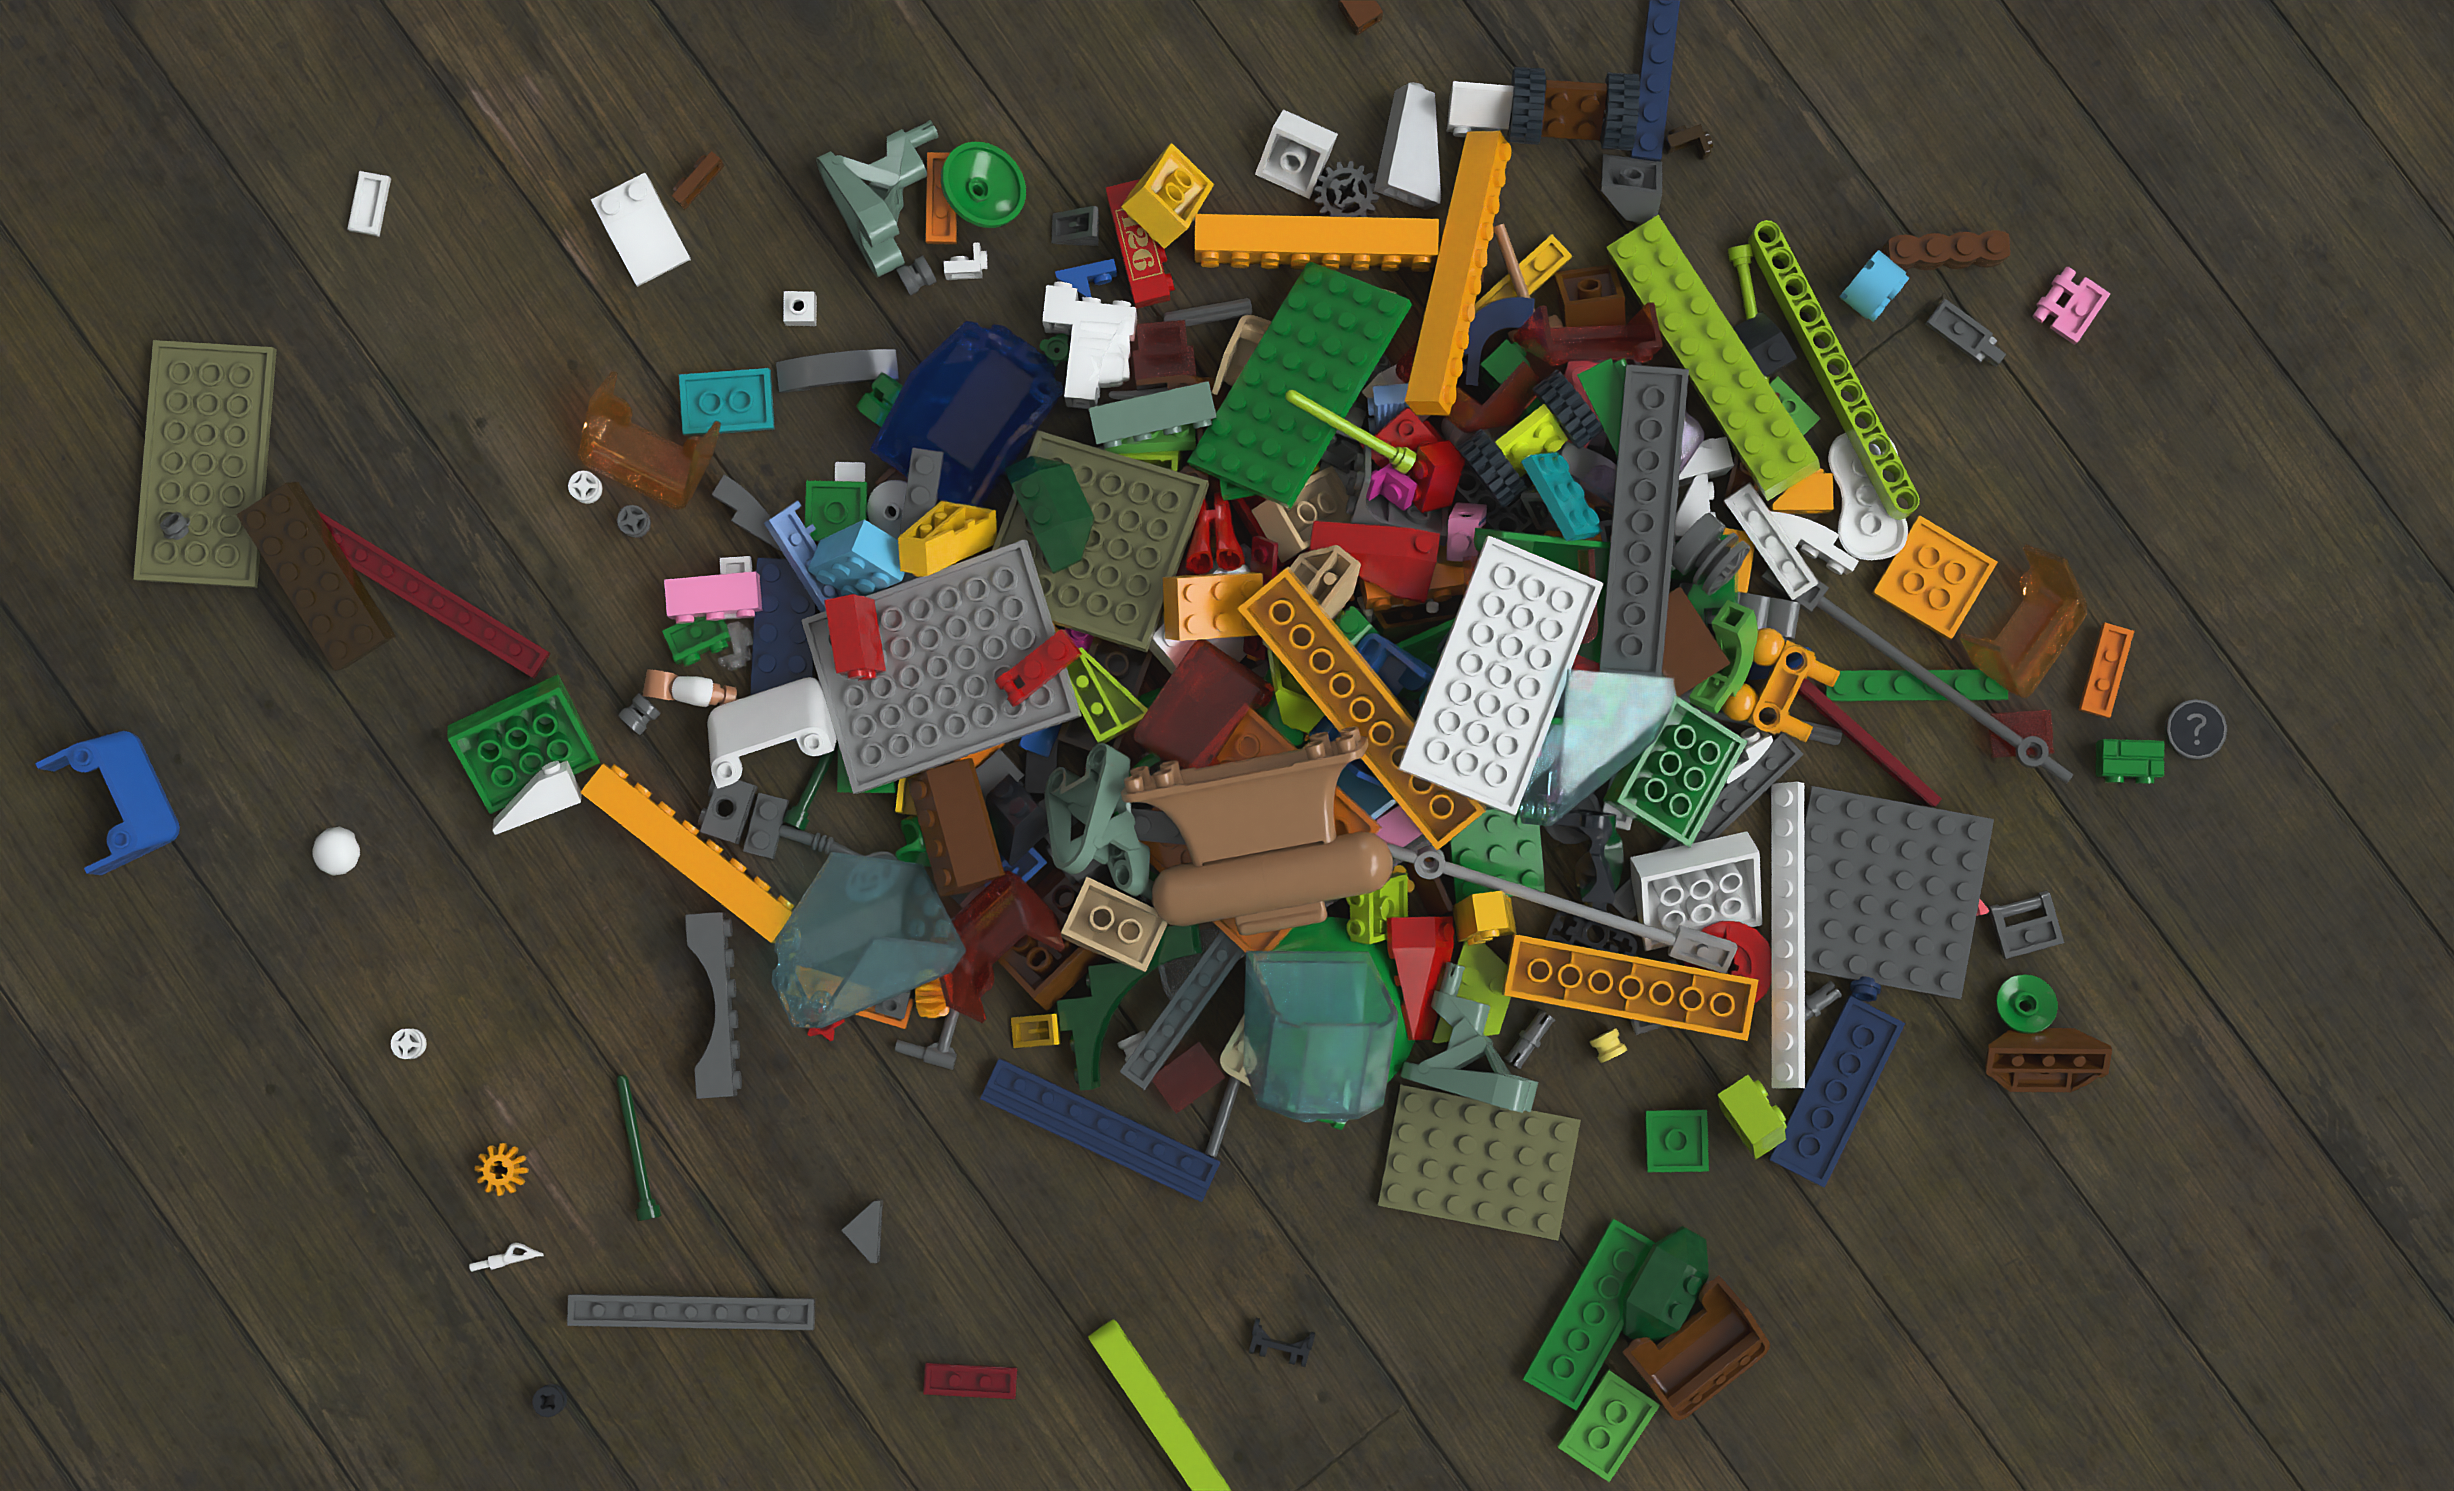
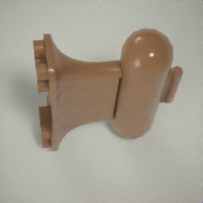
M1353 726L1342 729L1340 731L1341 737L1336 738L1335 741L1330 742L1328 732L1316 733L1310 736L1311 742L1307 743L1303 749L1198 769L1193 767L1180 770L1178 761L1174 760L1162 763L1160 765L1161 771L1155 772L1151 776L1148 766H1141L1130 770L1131 776L1124 779L1125 787L1121 791L1122 801L1125 803H1147L1163 811L1181 833L1192 861L1169 867L1161 871L1155 878L1152 887V904L1158 916L1174 926H1189L1235 918L1237 931L1239 934L1247 936L1321 923L1327 918L1324 901L1369 894L1383 888L1390 880L1393 871L1392 853L1386 842L1371 832L1360 831L1337 836L1334 824V795L1339 775L1348 763L1363 757L1369 746L1367 737L1360 736L1359 728Z

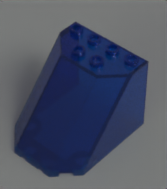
M965 321L909 374L870 451L900 471L907 478L912 448L944 452L937 499L981 508L1005 475V468L1013 464L1062 396L1064 389L1061 382L1055 379V365L1046 355L1038 352L1036 348L1022 338L1017 337L1005 326L993 324L991 329L981 328L977 322Z

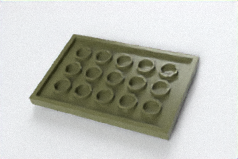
M1400 1085L1377 1205L1558 1241L1581 1120L1534 1110L1521 1113L1472 1098Z

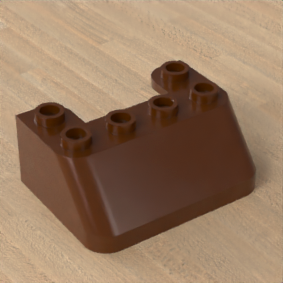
M1720 1275L1702 1286L1699 1301L1704 1308L1698 1313L1691 1315L1679 1331L1663 1338L1662 1342L1657 1346L1648 1337L1637 1338L1623 1351V1354L1674 1420H1683L1690 1416L1763 1358L1770 1348V1342L1749 1309Z

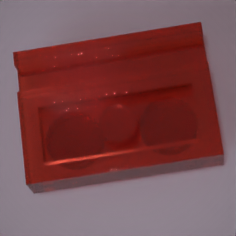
M2051 710L1990 714L2023 739L2030 736L2041 738L2047 744L2049 754L2055 753L2052 742ZM1989 729L1990 745L1992 747L1991 758L2016 757V748ZM2027 748L2026 750L2027 756L2036 755L2032 748Z
M1198 1042L1157 1072L1152 1082L1177 1114L1223 1080L1225 1076L1201 1043Z

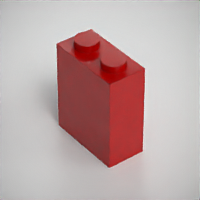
M855 594L824 600L836 673L847 675L848 679L858 678V681L876 679V673L885 672L886 668L875 600Z

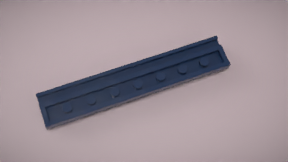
M1000 1058L980 1098L1200 1202L1203 1201L1221 1162Z

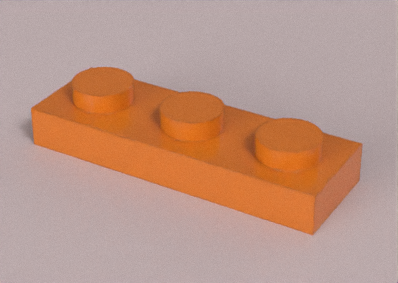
M927 152V244H957V213L948 204L941 187L942 165L950 153Z
M2106 622L2102 624L2079 705V711L2106 719L2111 717L2133 638V630Z

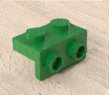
M706 616L694 617L693 623L676 624L662 631L673 654L674 662L678 665L683 663L684 666L700 661V655L710 650L714 654L728 648L727 642L734 640L725 619L706 621Z

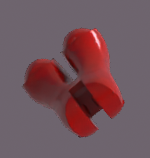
M1221 492L1214 493L1215 510H1209L1205 495L1192 530V539L1186 556V569L1196 574H1205L1213 569L1210 533L1213 529H1215L1216 561L1218 567L1226 571H1233L1245 564L1242 548L1234 533L1229 501H1223Z

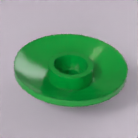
M2024 974L2011 977L2003 983L1996 997V1007L1999 1016L2007 1026L2020 1033H2038L2045 1030L2054 1021L2058 1010V1002L2053 989L2044 980L2033 975ZM2019 1004H2026L2029 1007V1011L2021 1010Z

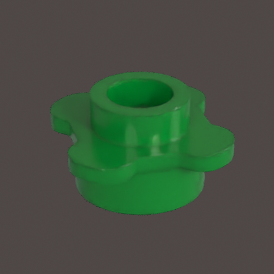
M1059 333L1056 337H1052L1049 340L1044 339L1040 343V349L1045 352L1047 357L1046 364L1051 368L1057 367L1060 362L1069 360L1070 348L1067 344L1068 337L1063 333ZM1059 348L1060 352L1055 353L1054 349Z

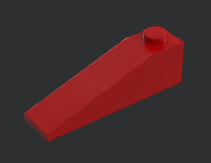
M1453 917L1387 918V948L1390 959L1395 958L1398 974L1394 976L1396 986H1401L1404 996L1401 1009L1409 1040H1431L1433 1037L1438 1013L1431 1007V1002L1435 990H1440L1446 962L1451 961L1455 934Z

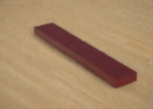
M1803 679L1797 694L1832 725L1841 729L1842 733L1925 807H1936L1942 800L1940 796L1809 680Z

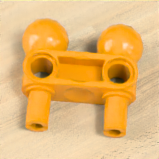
M1761 628L1758 629L1753 662L1761 666H1772L1758 695L1750 685L1743 684L1736 696L1730 695L1721 709L1731 720H1747L1748 723L1762 731L1773 735L1783 732L1806 742L1813 726L1790 716L1788 711L1803 679H1806L1807 676L1833 687L1840 671L1817 661L1814 652L1789 640L1785 641L1783 636L1775 629ZM1792 652H1798L1802 655V663L1796 668L1786 665V657ZM1770 707L1776 712L1775 718L1771 722H1762L1759 719L1760 711L1763 708Z

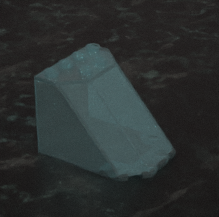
M1567 669L1563 725L1550 724L1541 747L1542 755L1536 760L1521 800L1519 815L1522 824L1552 826L1657 740L1671 711V705L1675 700L1673 679Z
M831 852L775 939L774 952L778 954L779 961L776 969L772 972V985L778 993V998L789 1017L788 1020L792 1027L823 1028L951 973L966 952V949L923 864Z

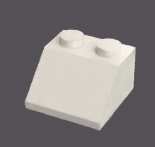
M1453 81L1449 96L1447 132H1453V135L1456 137H1466L1468 131H1501L1503 136H1507L1514 86Z
M1283 110L1272 128L1255 175L1310 199L1338 134Z

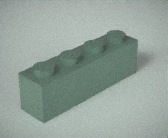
M1209 381L1089 408L1096 444L1103 443L1104 449L1122 445V438L1133 436L1134 442L1152 438L1151 432L1163 430L1164 435L1182 432L1181 425L1193 423L1195 429L1212 425L1211 419L1217 418Z

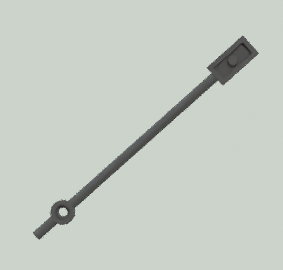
M1770 567L1761 577L1764 582L1791 601L1801 603L1800 607L1809 614L1816 606L2011 744L2016 748V758L2022 766L2027 768L2041 766L2065 784L2074 775L2048 756L2049 750L2044 740L2036 736L2023 739L1825 598L1824 594L1829 587L1819 580L1816 586L1792 600ZM2027 748H2032L2035 751V758H2029L2026 755Z

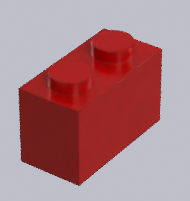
M1449 440L1418 448L1410 479L1417 483L1412 502L1421 513L1452 505L1465 458Z

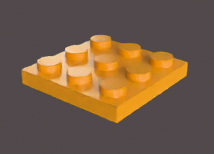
M1919 515L1908 531L1905 546L1899 553L1894 555L1871 594L1946 639L1951 640L1998 562Z

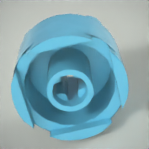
M1878 250L1839 297L1865 319L1869 318L1874 322L1891 301L1890 299L1893 300L1903 288L1909 277L1905 275L1907 272Z

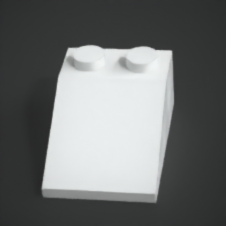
M646 173L591 199L637 287L691 260Z

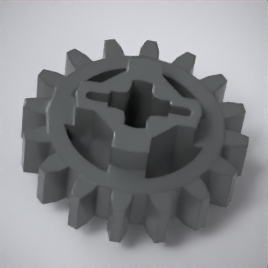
M1353 161L1349 162L1347 168H1343L1341 162H1337L1335 171L1327 167V177L1320 175L1318 177V182L1322 186H1317L1314 189V193L1321 196L1316 198L1314 202L1315 206L1323 205L1320 210V216L1329 214L1330 217H1367L1366 212L1374 214L1375 207L1371 203H1377L1379 196L1372 194L1375 192V183L1370 184L1374 176L1373 173L1364 175L1363 165L1357 170L1353 169ZM1342 176H1350L1345 180H1337V178ZM1360 183L1365 187L1367 198L1359 191ZM1352 186L1351 197L1348 196L1341 203L1342 193H1345ZM1326 191L1334 198L1333 206L1327 200ZM1353 208L1357 210L1352 213H1343L1345 210Z

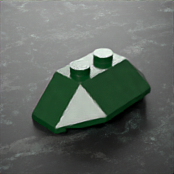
M1030 456L1005 468L1010 484L1053 574L1082 561L1095 517L1070 464Z
M1681 1226L1676 1229V1232L1667 1235L1653 1244L1623 1298L1624 1335L1633 1340L1648 1337L1656 1343L1680 1330L1700 1294L1702 1286L1709 1277L1707 1242L1705 1238Z

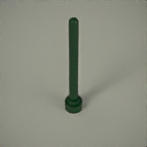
M837 740L834 751L821 755L797 806H793L791 811L787 810L782 820L785 823L805 831L810 821L807 819L810 814L807 811L838 750Z
M622 1074L617 1077L616 1083L640 1200L637 1203L638 1209H635L637 1221L661 1217L662 1215L660 1205H656V1200L652 1199L629 1080L626 1075Z

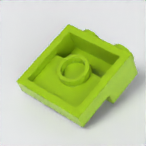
M1392 873L1390 880L1383 888L1372 893L1346 897L1347 903L1350 905V920L1347 923V932L1351 936V941L1373 944L1387 940V918L1408 917L1407 873Z

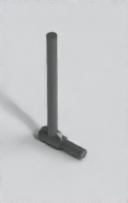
M975 912L951 996V1005L945 1017L938 1044L934 1043L926 1048L897 1040L895 1052L920 1058L925 1063L953 1070L957 1054L950 1047L987 918L986 914Z

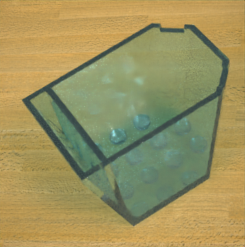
M1246 951L1243 1067L1258 1106L1302 1122H1315L1317 1119L1346 1122L1348 1119H1359L1383 1106L1399 1013L1369 952Z

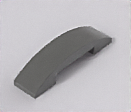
M896 349L835 352L776 362L779 393L810 390L811 387L865 381L873 383L881 372L894 380H899Z

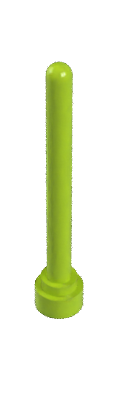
M1751 244L1735 246L1728 249L1729 260L1733 262L1734 267H1737L1745 314L1748 320L1758 314L1749 264L1752 263L1751 258L1754 257ZM1767 377L1766 380L1770 384V378Z
M1295 390L1286 392L1285 397L1287 401L1389 458V462L1393 464L1392 467L1395 470L1406 474L1416 460V452L1407 447L1401 448L1398 446L1394 448Z

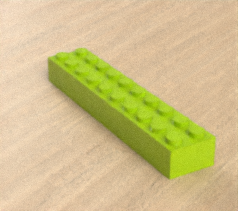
M1659 215L1608 245L1607 250L1611 261L1681 369H1689L1688 380L1725 437H1727V440L1766 500L1769 501L1820 469L1818 457Z

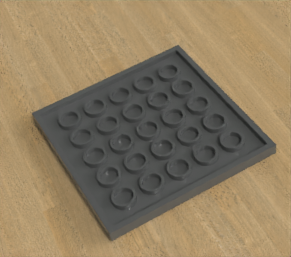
M1811 786L1804 821L1805 971L1859 980L1862 976L1871 977L1876 983L1961 999L1994 819Z

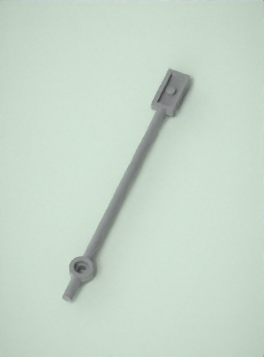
M1387 843L1392 857L1414 864L1415 871L1422 878L1434 879L1444 873L1497 891H1503L1525 900L1670 945L1668 949L1670 957L1720 973H1727L1738 949L1735 942L1679 925L1675 934L1447 862L1443 852L1440 849L1436 850L1434 846H1425L1416 852ZM1427 857L1435 859L1433 862L1424 861Z

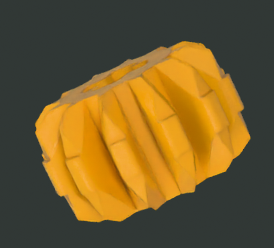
M938 966L919 969L915 979V1000L918 1014L920 1017L938 1018L947 1015L951 1005V985L948 971L946 968H938Z
M500 1143L498 1150L493 1145L487 1147L489 1156L483 1153L478 1156L479 1160L485 1164L475 1166V1171H483L484 1176L477 1179V1182L483 1183L488 1181L485 1187L486 1192H491L496 1186L497 1196H502L505 1188L510 1194L516 1192L514 1183L518 1185L525 1183V1180L519 1174L528 1173L529 1171L527 1167H520L519 1163L526 1160V1156L523 1155L515 1158L518 1147L514 1146L508 1151L506 1143ZM500 1161H502V1166L508 1169L507 1173L502 1174L503 1177H501V1172L496 1171V1166L501 1165Z

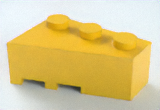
M940 501L898 537L900 571L912 573L917 577L929 576L993 546L997 538L996 510Z
M1503 891L1472 894L1453 905L1458 942L1467 941L1468 946L1485 944L1486 941L1493 940L1494 937L1517 934L1511 898Z

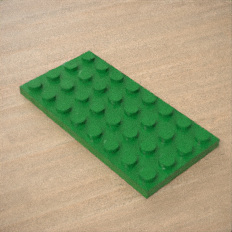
M1308 262L1217 411V418H1213L1211 421L1212 425L1208 426L1188 459L1189 465L1192 468L1291 509L1338 429L1287 401L1285 397L1286 392L1295 390L1338 416L1345 418L1411 308L1410 300L1314 262Z

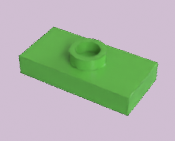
M1779 376L1770 383L1774 392L1780 393L1779 400L1802 435L1806 434L1821 418Z

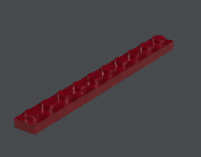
M317 510L354 569L530 677L536 678L551 654L550 652Z

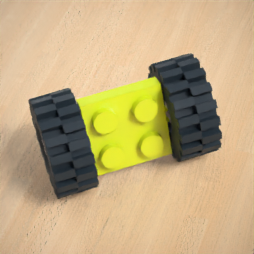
M1555 370L1532 388L1542 406L1500 437L1495 443L1480 429L1457 447V450L1465 458L1469 467L1502 508H1505L1518 498L1523 491L1528 489L1520 478L1527 473L1521 462L1530 455L1557 452L1568 439L1578 449H1581L1604 431L1600 421L1591 411L1588 404L1559 370Z

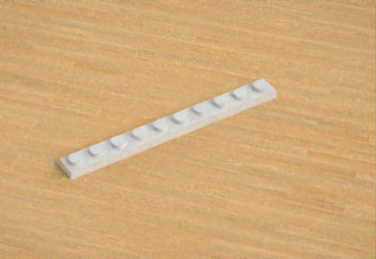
M1788 782L1771 785L1772 1088L1778 1089L1805 1088L1804 783Z

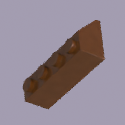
M973 758L926 770L908 780L939 897L969 893L1005 875Z

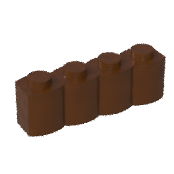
M1999 230L1987 231L1980 235L1972 232H1958L1949 237L1940 233H1930L1920 238L1912 235H1897L1890 238L1882 247V253L1904 271L1912 267L1920 270H1934L1941 266L1951 269H1962L1972 264L1989 268L2003 263L2011 255L2009 234Z

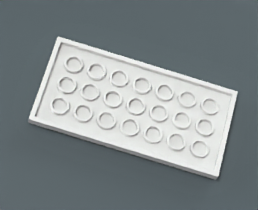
M1491 536L1486 537L1397 769L1515 816L1604 583Z

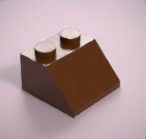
M1614 264L1560 271L1554 274L1560 316L1566 335H1582L1587 332L1611 331L1616 328L1626 327L1625 296Z

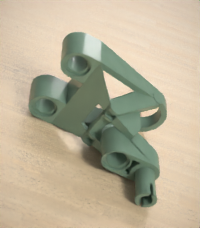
M931 120L907 132L901 129L888 135L887 156L869 165L840 155L835 156L831 151L816 158L819 172L867 264L876 277L904 265L903 256L894 240V236L899 234L897 222L900 210L904 206V187L927 177L925 166L915 148L938 138L937 130ZM861 179L871 181L868 186Z
M1099 743L1093 747L1087 757L1085 776L1081 778L1071 771L1059 767L1051 773L1047 780L1045 806L1053 862L1057 868L1071 875L1083 871L1092 859L1102 864H1108L1113 881L1119 889L1132 896L1140 894L1152 901L1154 881L1149 879L1150 848L1138 840L1134 829L1135 818L1131 813V803L1123 802L1121 797V791L1125 787L1124 779L1129 777L1130 759L1107 744ZM1118 811L1119 815L1111 818L1112 814ZM1071 815L1086 825L1084 834L1070 841Z
M1446 962L1439 991L1435 990L1431 1007L1453 1027L1447 1051L1420 1064L1404 1061L1401 1077L1521 1113L1523 1111L1531 1112L1539 1082L1510 1073L1493 1047L1492 1040L1483 1034L1490 1005L1458 997L1457 994L1465 967ZM1486 1055L1494 1072L1464 1070L1461 1068Z

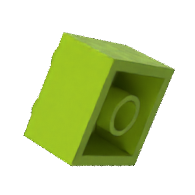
M1747 1075L1719 1093L1718 1100L1721 1112L1756 1160L1786 1140L1785 1129L1787 1126L1784 1122L1786 1118L1776 1104L1772 1107L1770 1106L1769 1100L1766 1097L1768 1093L1759 1080L1753 1082L1750 1076Z

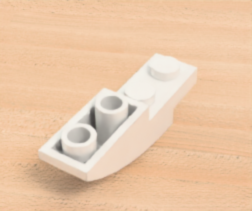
M1770 511L1794 547L1799 544L1802 546L1800 550L1807 556L1814 559L1817 556L1827 562L1826 567L1836 574L1842 575V573L1848 575L1854 570L1859 561L1833 545L1839 534L1811 520L1791 514Z

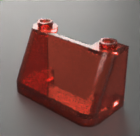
M1198 639L1190 647L1138 724L1134 733V740L1149 754L1163 763L1174 760L1178 761L1180 770L1219 765L1220 761L1216 757L1250 707L1257 710L1260 707L1267 706L1272 699L1274 686L1206 639Z

